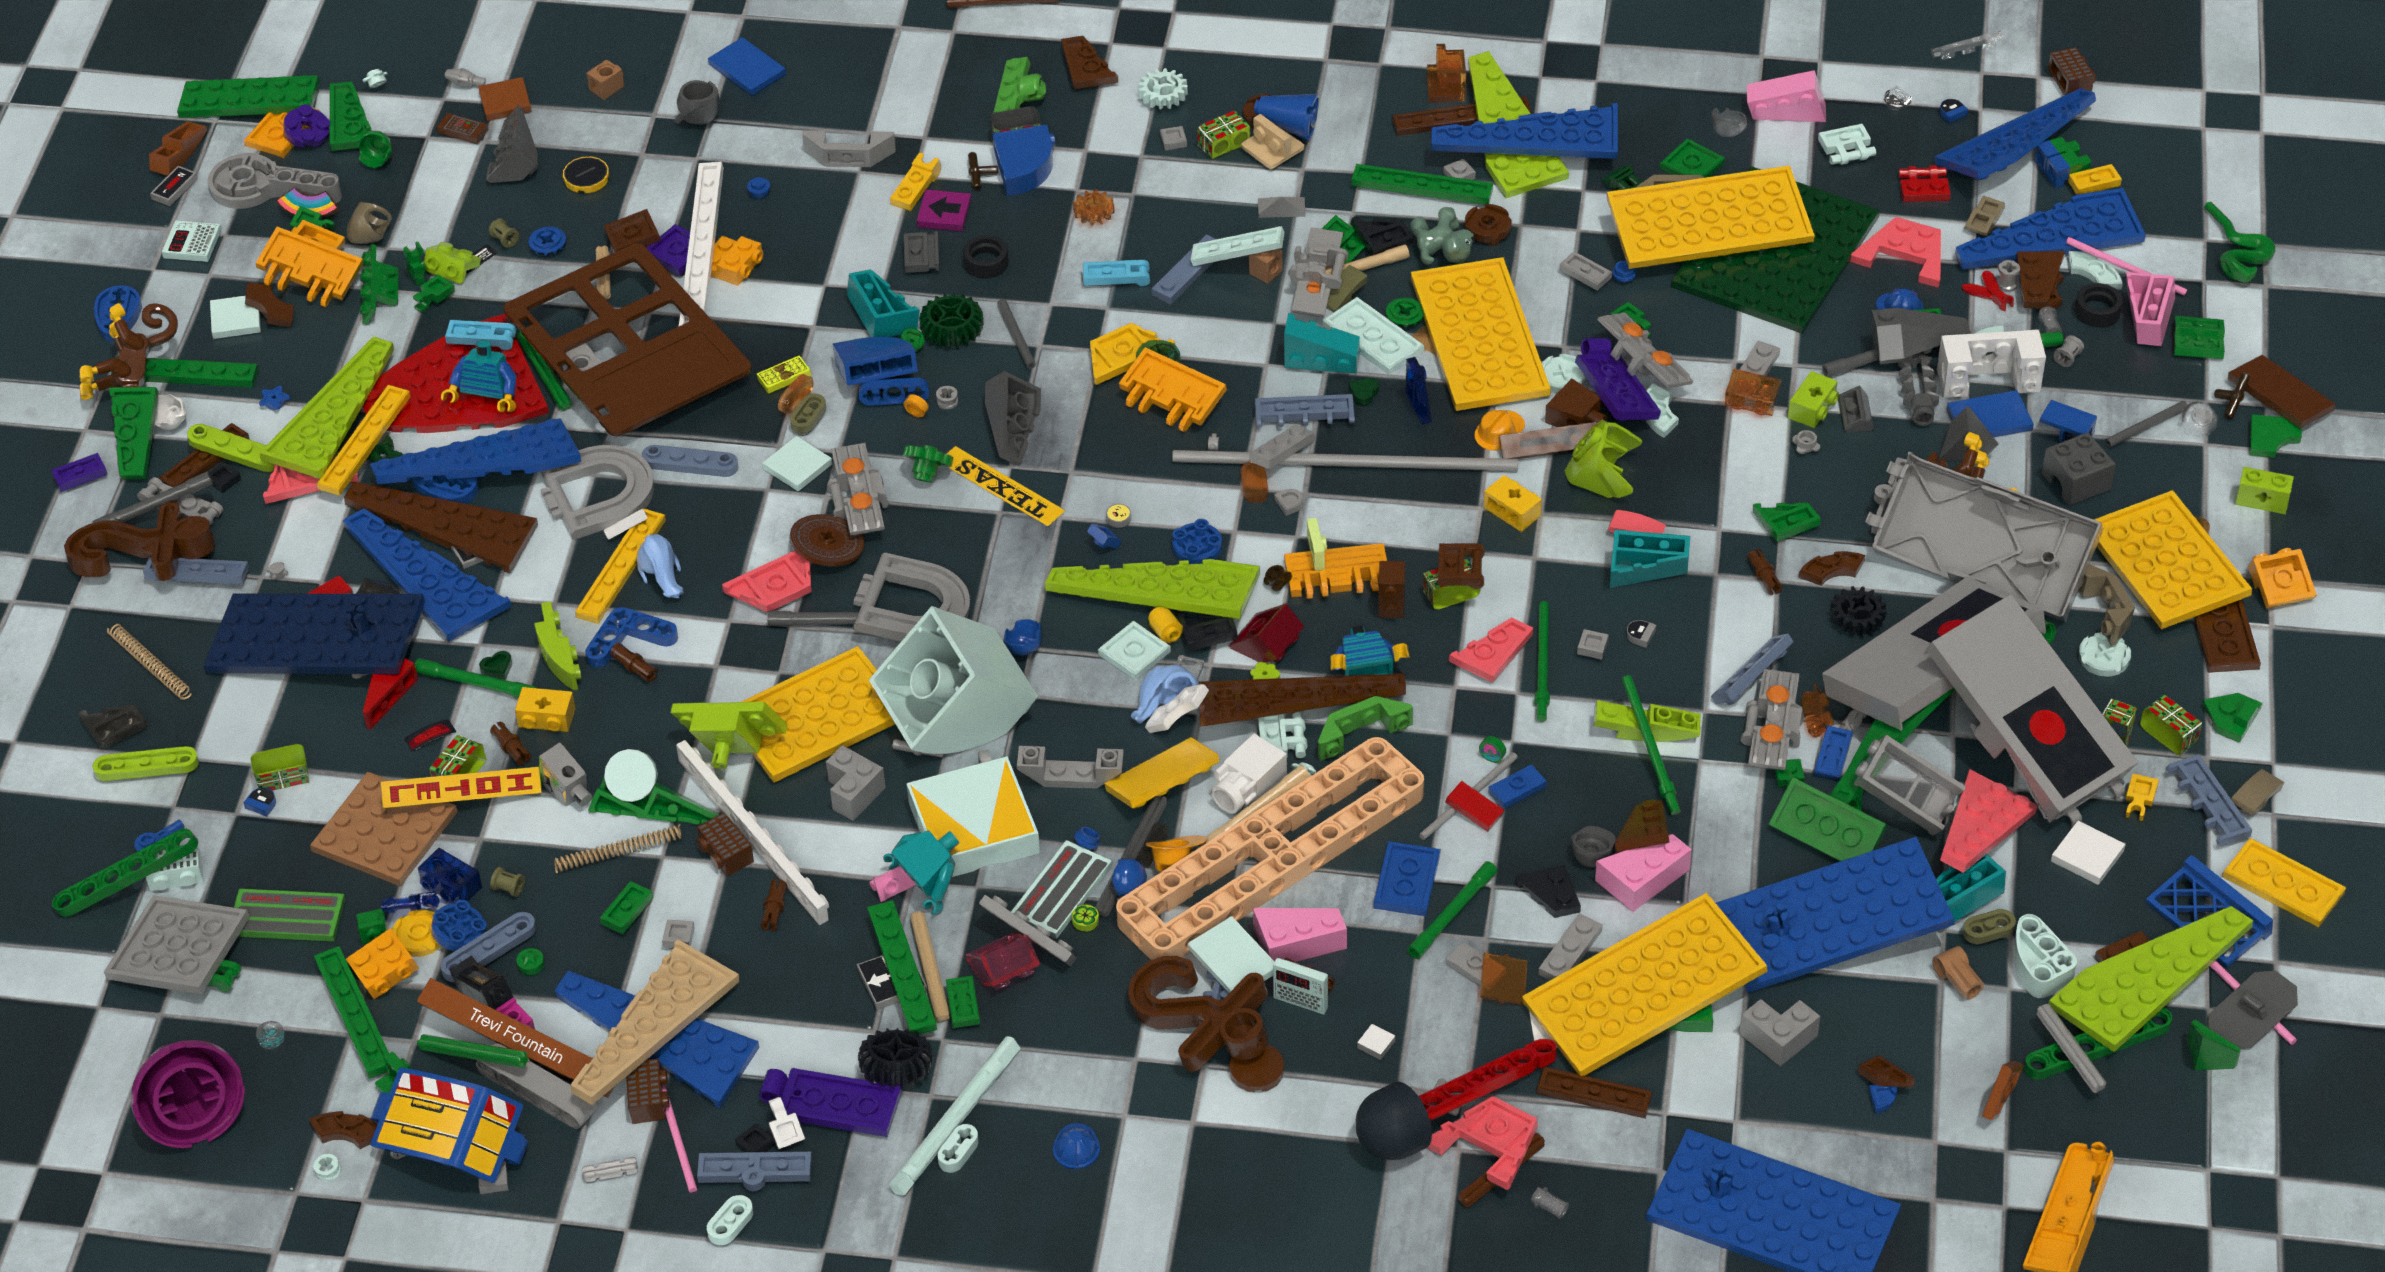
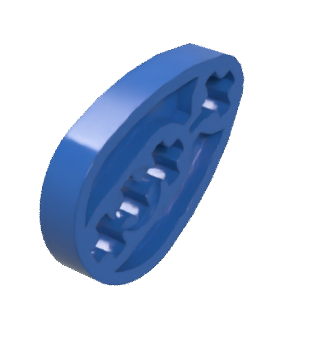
M124 285L113 286L102 291L95 299V320L100 334L106 341L114 342L115 340L109 334V325L113 323L109 316V309L118 303L117 300L120 297L121 305L126 312V315L121 319H125L130 330L140 316L142 310L139 293L132 287Z
M446 475L433 476V480L424 481L421 477H411L412 485L421 495L464 504L472 501L479 490L477 477L447 479Z

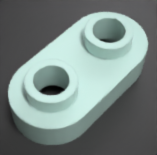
M736 1195L729 1198L707 1224L708 1238L712 1243L726 1245L734 1240L753 1216L751 1200L746 1196Z

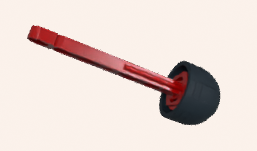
M1550 1039L1533 1041L1522 1049L1514 1050L1419 1096L1411 1087L1403 1082L1396 1081L1371 1093L1361 1103L1355 1120L1357 1137L1365 1150L1379 1159L1400 1160L1428 1148L1431 1143L1432 1128L1430 1121L1534 1072L1537 1067L1540 1069L1553 1063L1556 1060V1043ZM1502 1071V1072H1506V1073H1500V1074H1498V1073H1494V1072ZM1458 1092V1093H1462V1094L1453 1095V1094H1450V1093ZM1430 1103H1438V1105H1428V1104H1430Z

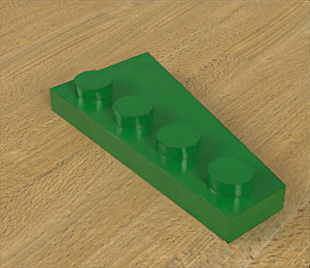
M353 82L330 84L331 151L358 148L357 145L362 135L371 131L369 121H367Z
M156 387L109 388L110 396L112 397V415L115 422L114 434L117 439L116 450L119 475L123 480L147 479L159 390Z

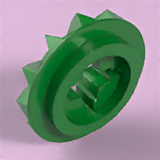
M1412 298L1395 299L1386 308L1388 319L1397 326L1404 325L1405 328L1408 325L1416 326L1417 322H1422L1424 315L1420 302Z

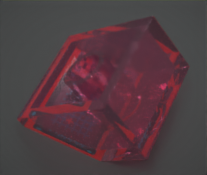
M1010 933L965 954L967 961L985 986L995 987V989L1009 985V979L1016 976L1023 978L1034 972L1033 968L1041 965L1029 935Z

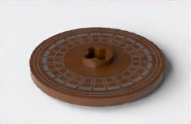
M826 514L809 515L795 522L790 531V544L795 552L815 564L843 566L856 561L863 553V535L850 536L847 520Z

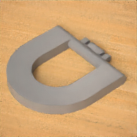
M597 445L578 450L581 462L541 471L548 486L541 489V494L553 519L563 517L574 539L602 531L642 508L645 509L654 494L653 473L648 462L637 452L621 446ZM599 472L616 473L626 480L625 489L616 497L573 511L561 487V484Z
M883 553L874 575L864 574L853 603L854 605L861 606L854 623L856 631L901 642L923 616H912L875 607L885 581L927 590L940 599L942 606L939 609L964 618H968L970 596L963 581L953 572L942 566Z

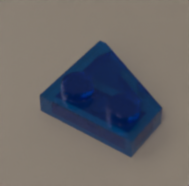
M1416 357L1406 359V395L1422 425L1432 422L1425 382L1427 374L1424 366L1418 363Z

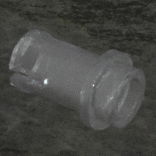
M2052 307L2042 308L2038 319L2043 323L2046 332H2062V328L2057 320V311Z
M1538 1187L1531 1198L1534 1207H1541L1555 1215L1558 1219H1561L1565 1215L1569 1203L1549 1193L1548 1188Z

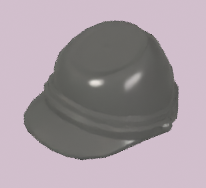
M1587 826L1571 836L1575 858L1585 867L1594 868L1596 867L1597 860L1609 857L1613 853L1616 837L1606 829L1597 826Z

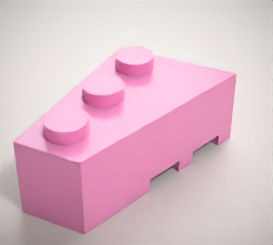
M1815 70L1747 84V104L1753 119L1826 122V103Z
M2126 272L2127 294L2137 344L2162 346L2175 300V277Z
M1671 834L1668 835L1669 843L1626 850L1597 860L1595 881L1634 912L1690 870L1692 849L1675 835Z
M1253 908L1254 931L1261 948L1274 962L1276 958L1285 959L1286 957L1297 962L1347 949V928L1339 908Z

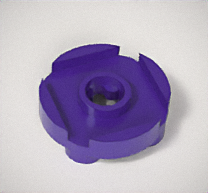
M301 105L299 108L290 111L284 118L283 129L285 138L297 147L304 148V145H312V148L319 147L328 139L330 120L320 111L312 109L310 105ZM302 126H309L311 130L308 128L302 129Z

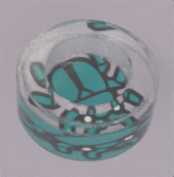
M267 1021L257 1028L256 1037L260 1046L271 1049L279 1046L284 1041L285 1033L280 1023Z

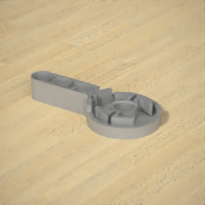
M245 153L228 157L215 165L208 176V185L213 199L220 205L233 209L255 207L270 198L281 197L293 187L306 195H317L327 191L335 203L342 199L340 183L336 174L276 166L275 161L272 162L269 158L259 154Z

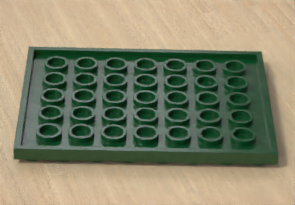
M1750 166V168L1748 169V171L1761 170V169H1758V168H1755V167H1753V166ZM1796 182L1815 235L1814 242L1687 260L1673 278L1671 288L1803 334L1850 262L1851 254L1861 246L1878 220L1880 210Z

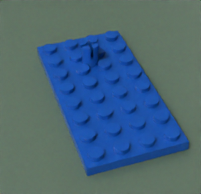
M1917 837L1716 902L1717 906L1767 965L1768 972L1744 985L1747 993L1955 925L1953 915Z
M1686 1129L1646 1214V1221L1788 1272H1874L1899 1215L1901 1204Z

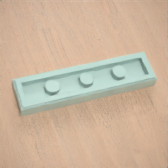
M1281 226L1193 244L1191 262L1193 266L1280 249L1283 245L1285 232Z

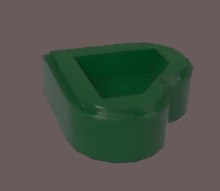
M1374 378L1360 379L1349 382V390L1357 404L1368 405L1372 402L1373 396L1378 394L1379 383Z
M499 651L492 657L483 658L479 663L482 675L506 680L513 662L509 652Z

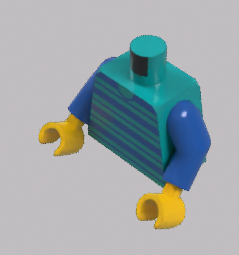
M481 340L476 343V348L459 360L449 381L451 386L442 392L441 399L445 401L450 392L453 395L451 403L457 402L459 395L456 390L460 388L462 393L501 399L497 404V409L500 412H504L505 404L507 403L508 412H513L516 409V403L512 400V397L515 396L517 377L509 363H507L506 356L503 353L491 351V342Z
M1357 625L1350 629V635L1343 637V645L1337 647L1335 653L1330 656L1331 670L1342 668L1344 676L1393 674V660L1397 662L1403 657L1410 658L1408 646L1405 643L1393 645L1388 640L1382 639L1379 632H1365L1363 626Z

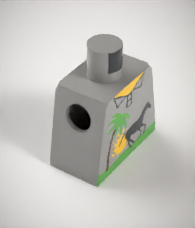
M558 743L539 756L540 782L562 804L568 806L576 801L580 806H585L590 802L592 795L587 790L586 773L561 743Z

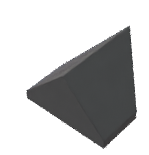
M1969 406L1950 423L1939 456L1940 461L1942 459L1946 461H1963L1966 449L1970 448L1964 445L1965 437L1969 432L1980 436L1982 447L1979 450L1987 455L1999 445Z

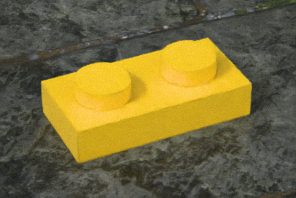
M2112 164L2072 173L2068 177V182L2077 195L2121 186L2122 178Z

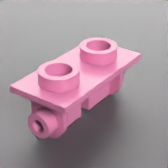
M900 866L878 877L874 876L873 880L869 882L872 890H877L881 902L916 885Z

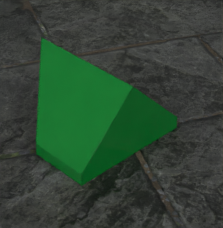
M2194 1019L2191 1022L2187 1040L2195 1071L2234 1069L2238 1064L2241 1048Z

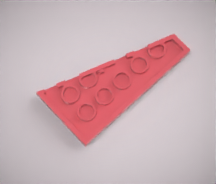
M1969 769L1964 785L1966 788L1961 794L1940 861L1963 873L2035 815L2038 805L2031 802L2026 796L2018 795L2007 789L2005 785L1995 783Z

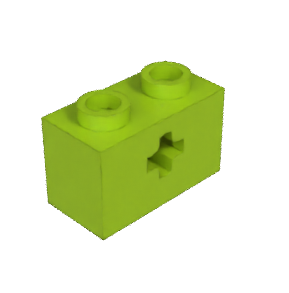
M1811 371L1789 401L1788 418L1815 428L1820 420L1823 421L1826 418L1828 408L1831 405L1834 406L1838 400V381Z
M2243 466L2235 505L2286 515L2294 476Z

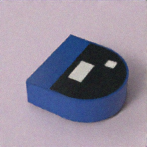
M1946 99L1940 105V115L1948 123L1968 114V108L1956 99Z
M262 787L252 791L243 803L245 809L268 816L276 805V798L271 789Z

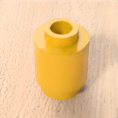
M1157 607L1150 612L1148 616L1149 625L1162 641L1171 643L1179 639L1183 632V626L1169 609Z

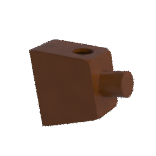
M1571 378L1546 405L1545 423L1555 427H1564L1593 422L1598 423L1602 419L1607 422L1608 416L1600 413V397Z

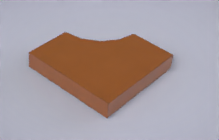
M2014 1060L2002 1065L1982 1117L1989 1120L1999 1117L2007 1098L2016 1087L2024 1067L2022 1063Z

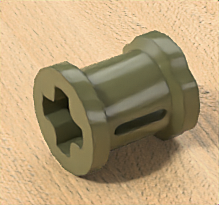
M501 218L493 221L489 227V235L493 238H498L506 248L514 246L519 239V232L515 228L507 226V222Z
M498 867L493 872L490 887L492 890L497 891L501 889L510 892L512 896L518 897L523 891L526 879L522 874L515 875L506 872L502 867Z

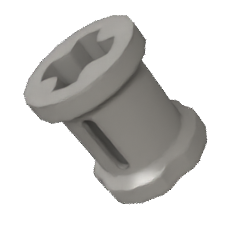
M2005 260L1999 264L1998 271L2000 276L1997 278V282L2001 291L2012 292L2018 286L2016 276L2020 272V266L2015 261Z
M2067 336L2063 346L2057 348L2054 352V360L2060 366L2070 367L2074 363L2075 356L2082 353L2084 344L2075 336Z

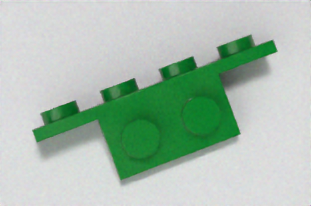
M371 244L368 251H364L361 257L363 259V270L360 281L363 282V286L360 291V297L363 298L360 307V314H362V324L366 325L376 310V301L394 307L398 302V268L376 261L375 244Z

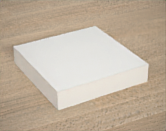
M2077 821L2052 854L2051 862L2099 885L2124 852L2125 844Z

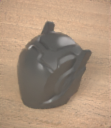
M693 80L682 85L676 102L680 114L674 121L677 124L685 120L692 124L703 125L714 120L720 107L719 93L715 84L711 81L707 83Z

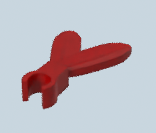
M1990 271L1982 273L1984 286L1971 283L1962 285V290L1965 293L1981 298L1993 299V302L2003 311H2006V304H2010L2011 307L2014 306V298L1999 289L1996 277Z

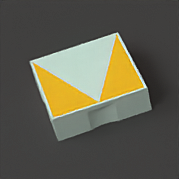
M1008 756L907 783L908 801L919 831L923 833L929 830L937 840L951 831L959 841V844L949 852L955 862L952 877L973 872L987 865L1006 863L1040 853L1038 831Z

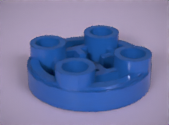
M1197 519L1194 523L1186 524L1173 531V552L1181 561L1189 560V564H1202L1203 559H1216L1222 551V536L1215 527L1209 525L1206 519Z
M458 900L455 904L445 905L434 913L431 933L435 941L442 947L456 951L485 933L487 924L483 916L476 909L470 907L469 902Z

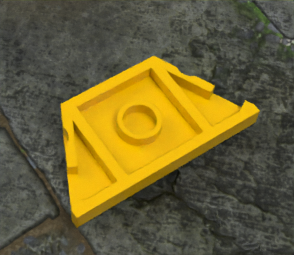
M1129 323L1090 341L1094 383L1098 385L1128 371L1145 347L1161 355L1174 350V340L1169 339L1166 342L1157 338V333L1144 330L1138 325Z

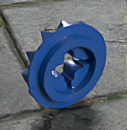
M543 227L535 230L530 235L528 242L531 251H535L537 255L542 253L545 256L549 253L556 255L557 250H563L566 244V235L559 228Z

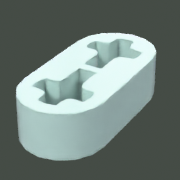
M962 1124L956 1127L939 1149L938 1164L944 1172L954 1173L961 1169L977 1148L978 1132L974 1126Z

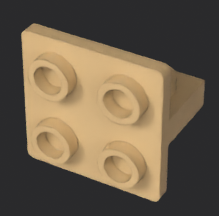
M1261 114L1253 118L1254 135L1241 143L1243 150L1269 169L1277 167L1304 150L1303 143L1288 132L1280 129Z

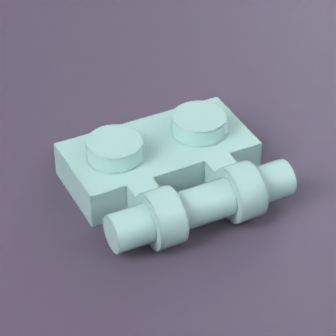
M1863 124L1819 133L1818 140L1826 155L1836 153V155L1829 156L1831 165H1845L1849 161L1857 159L1864 161L1868 157L1876 156L1874 146L1866 148V146L1870 145L1871 138ZM1855 149V151L1847 152L1846 150Z
M1293 713L1292 719H1284V714L1258 718L1259 737L1287 753V757L1288 749H1293L1297 758H1304L1306 756L1305 750L1308 747L1307 739L1304 737L1306 726L1301 713ZM1291 731L1293 736L1286 737V732Z

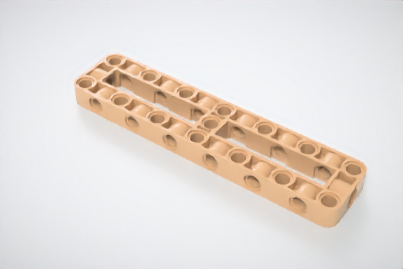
M1379 737L1368 739L1123 896L1116 904L1117 926L1150 960L1162 956L1183 957L1191 952L1187 944L1231 916L1236 921H1239L1251 913L1253 908H1259L1418 804L1424 796V775L1385 739ZM1370 778L1380 779L1383 782L1291 843L1283 836L1291 830L1293 832L1316 817L1319 811L1330 804L1334 805L1344 799ZM1248 857H1254L1259 862L1166 924L1158 917V915L1166 910L1169 912L1192 897L1195 891L1206 884H1212L1235 869L1237 864Z

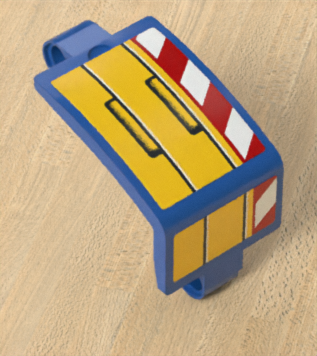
M402 1067L397 1072L390 1093L380 1092L370 1118L378 1123L370 1144L372 1147L450 1166L490 1183H495L503 1161L514 1165L521 1164L529 1141L524 1138L525 1135L514 1131L523 1109L522 1103L484 1086Z

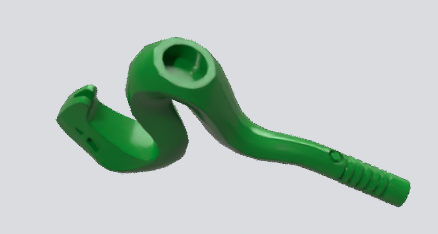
M2211 201L2207 202L2204 208L2224 227L2227 238L2235 245L2247 248L2231 249L2224 252L2220 256L2221 268L2231 279L2244 283L2250 282L2257 274V267H2246L2239 261L2255 265L2269 262L2276 252L2274 242L2262 234L2238 233L2229 218Z

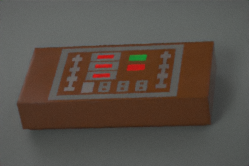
M447 113L436 127L437 133L478 144L488 131L486 123Z

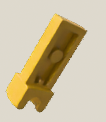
M919 153L912 162V167L891 195V205L911 211L930 183L934 182L941 172L940 160L934 158L931 162L925 163L922 159L924 154Z

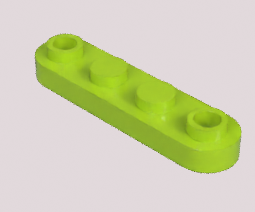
M195 424L187 431L188 443L193 448L263 472L275 470V464L261 460L259 452L266 446L264 444L205 424Z
M185 746L106 754L96 758L92 768L97 779L112 781L188 773L198 766L199 759L194 748Z

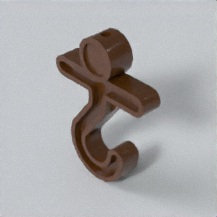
M169 502L160 507L156 528L142 529L118 521H99L76 530L67 538L64 544L69 567L77 575L102 577L110 573L111 567L107 553L102 549L112 548L140 558L152 557L151 561L156 579L160 581L170 580L176 575L178 557L185 559L201 558L209 554L215 547L209 520L201 516L182 518L179 504L176 502Z
M1162 956L1151 960L1139 968L1130 980L1128 996L1136 1017L1145 1026L1157 1030L1197 1027L1178 1049L1183 1067L1187 1071L1195 1072L1201 1069L1223 1044H1225L1227 1052L1233 1058L1239 1060H1249L1257 1057L1268 1045V1035L1261 1015L1255 1011L1268 996L1263 976L1259 973L1247 974L1222 1000H1216L1208 996L1155 998L1157 993L1163 988L1176 986L1182 989H1190L1197 984L1198 976L1192 961L1179 956Z

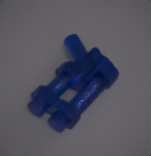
M434 891L411 894L408 898L403 897L400 899L396 898V896H390L387 900L381 901L382 912L388 911L390 914L396 913L401 909L415 911L437 908L440 900Z

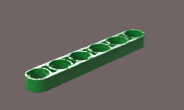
M187 828L180 829L59 892L53 898L52 906L60 916H72L191 854L198 846V839L191 830ZM185 838H190L187 844L179 846ZM166 850L162 857L156 859V855L159 852ZM142 862V865L139 869L132 871L133 867L137 863ZM119 875L114 882L108 883L111 877ZM95 887L91 894L85 896V892L88 889ZM71 899L69 905H67L64 908H61V905L66 900Z
M2162 1008L2154 1017H2162L2166 1021L2165 1024H2155L2151 1018L2140 1028L2142 1030L2141 1033L2132 1035L2115 1052L2167 1033L2172 1022L2171 1012L2166 1008ZM2087 1033L2074 1036L2079 1045L2087 1043L2094 1048V1050L2089 1052L2084 1051L2091 1061L2114 1053ZM2058 1043L2028 1054L2024 1071L2030 1078L2040 1080L2074 1068V1065L2069 1059L2062 1061L2055 1057L2056 1053L2063 1052ZM2038 1061L2043 1063L2045 1068L2037 1070L2032 1068L2030 1063Z

